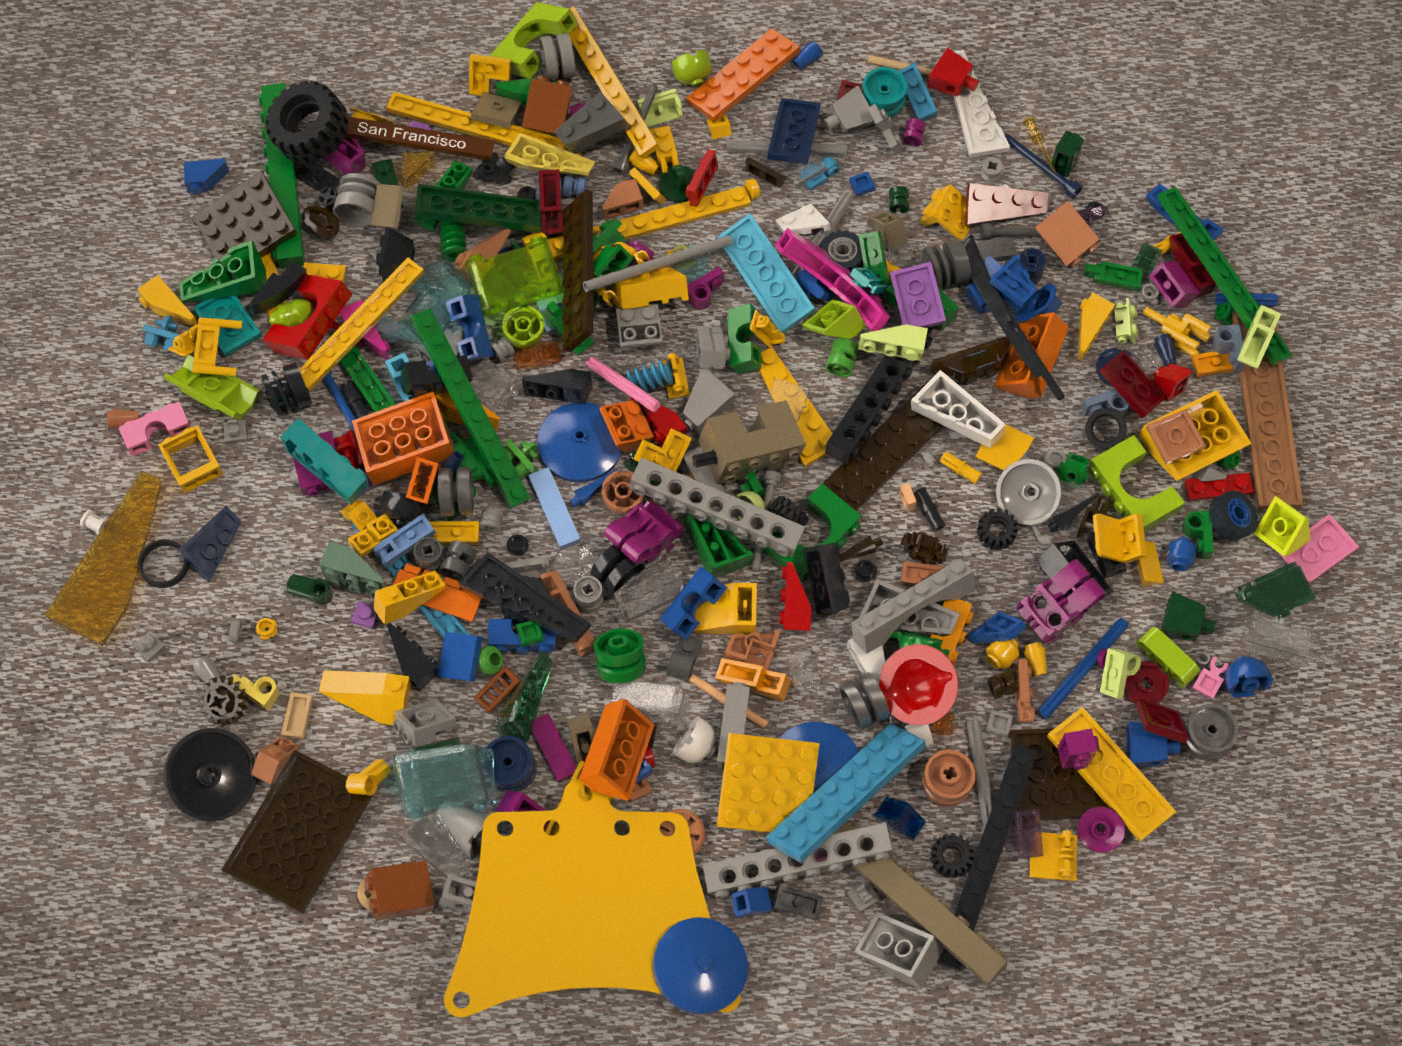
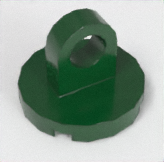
M681 164L668 168L667 172L662 173L660 176L659 188L661 194L667 200L674 201V203L689 201V198L686 196L687 185H690L695 171Z

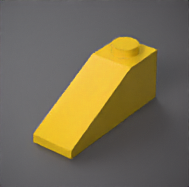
M158 275L137 289L140 295L138 300L145 309L149 307L156 314L164 317L171 316L174 321L190 327L198 324L193 314Z
M1092 293L1089 299L1084 298L1079 307L1082 310L1079 317V360L1083 359L1111 316L1115 306L1112 302L1095 293Z

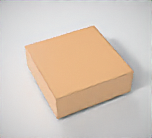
M909 483L901 485L899 495L906 511L915 510L916 499Z

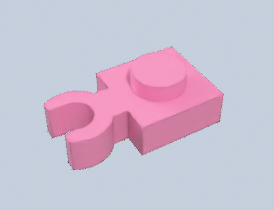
M1217 657L1210 661V671L1203 668L1192 687L1193 690L1211 700L1224 680L1218 675L1224 673L1228 667V663H1225L1222 668H1217L1215 666Z

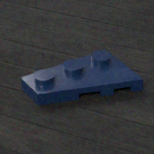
M225 506L177 551L207 582H210L242 521Z

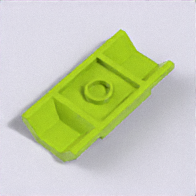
M194 353L187 355L183 366L172 376L167 373L164 375V379L181 388V392L215 411L220 410L238 420H241L250 412L260 394L259 389L235 376L192 373Z

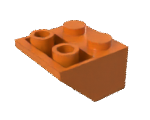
M636 400L601 406L599 408L616 447L623 452L636 451L643 439L650 442L654 437Z

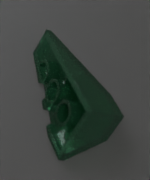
M542 651L502 708L500 717L497 718L495 730L501 737L515 736L528 743L553 664L547 652Z

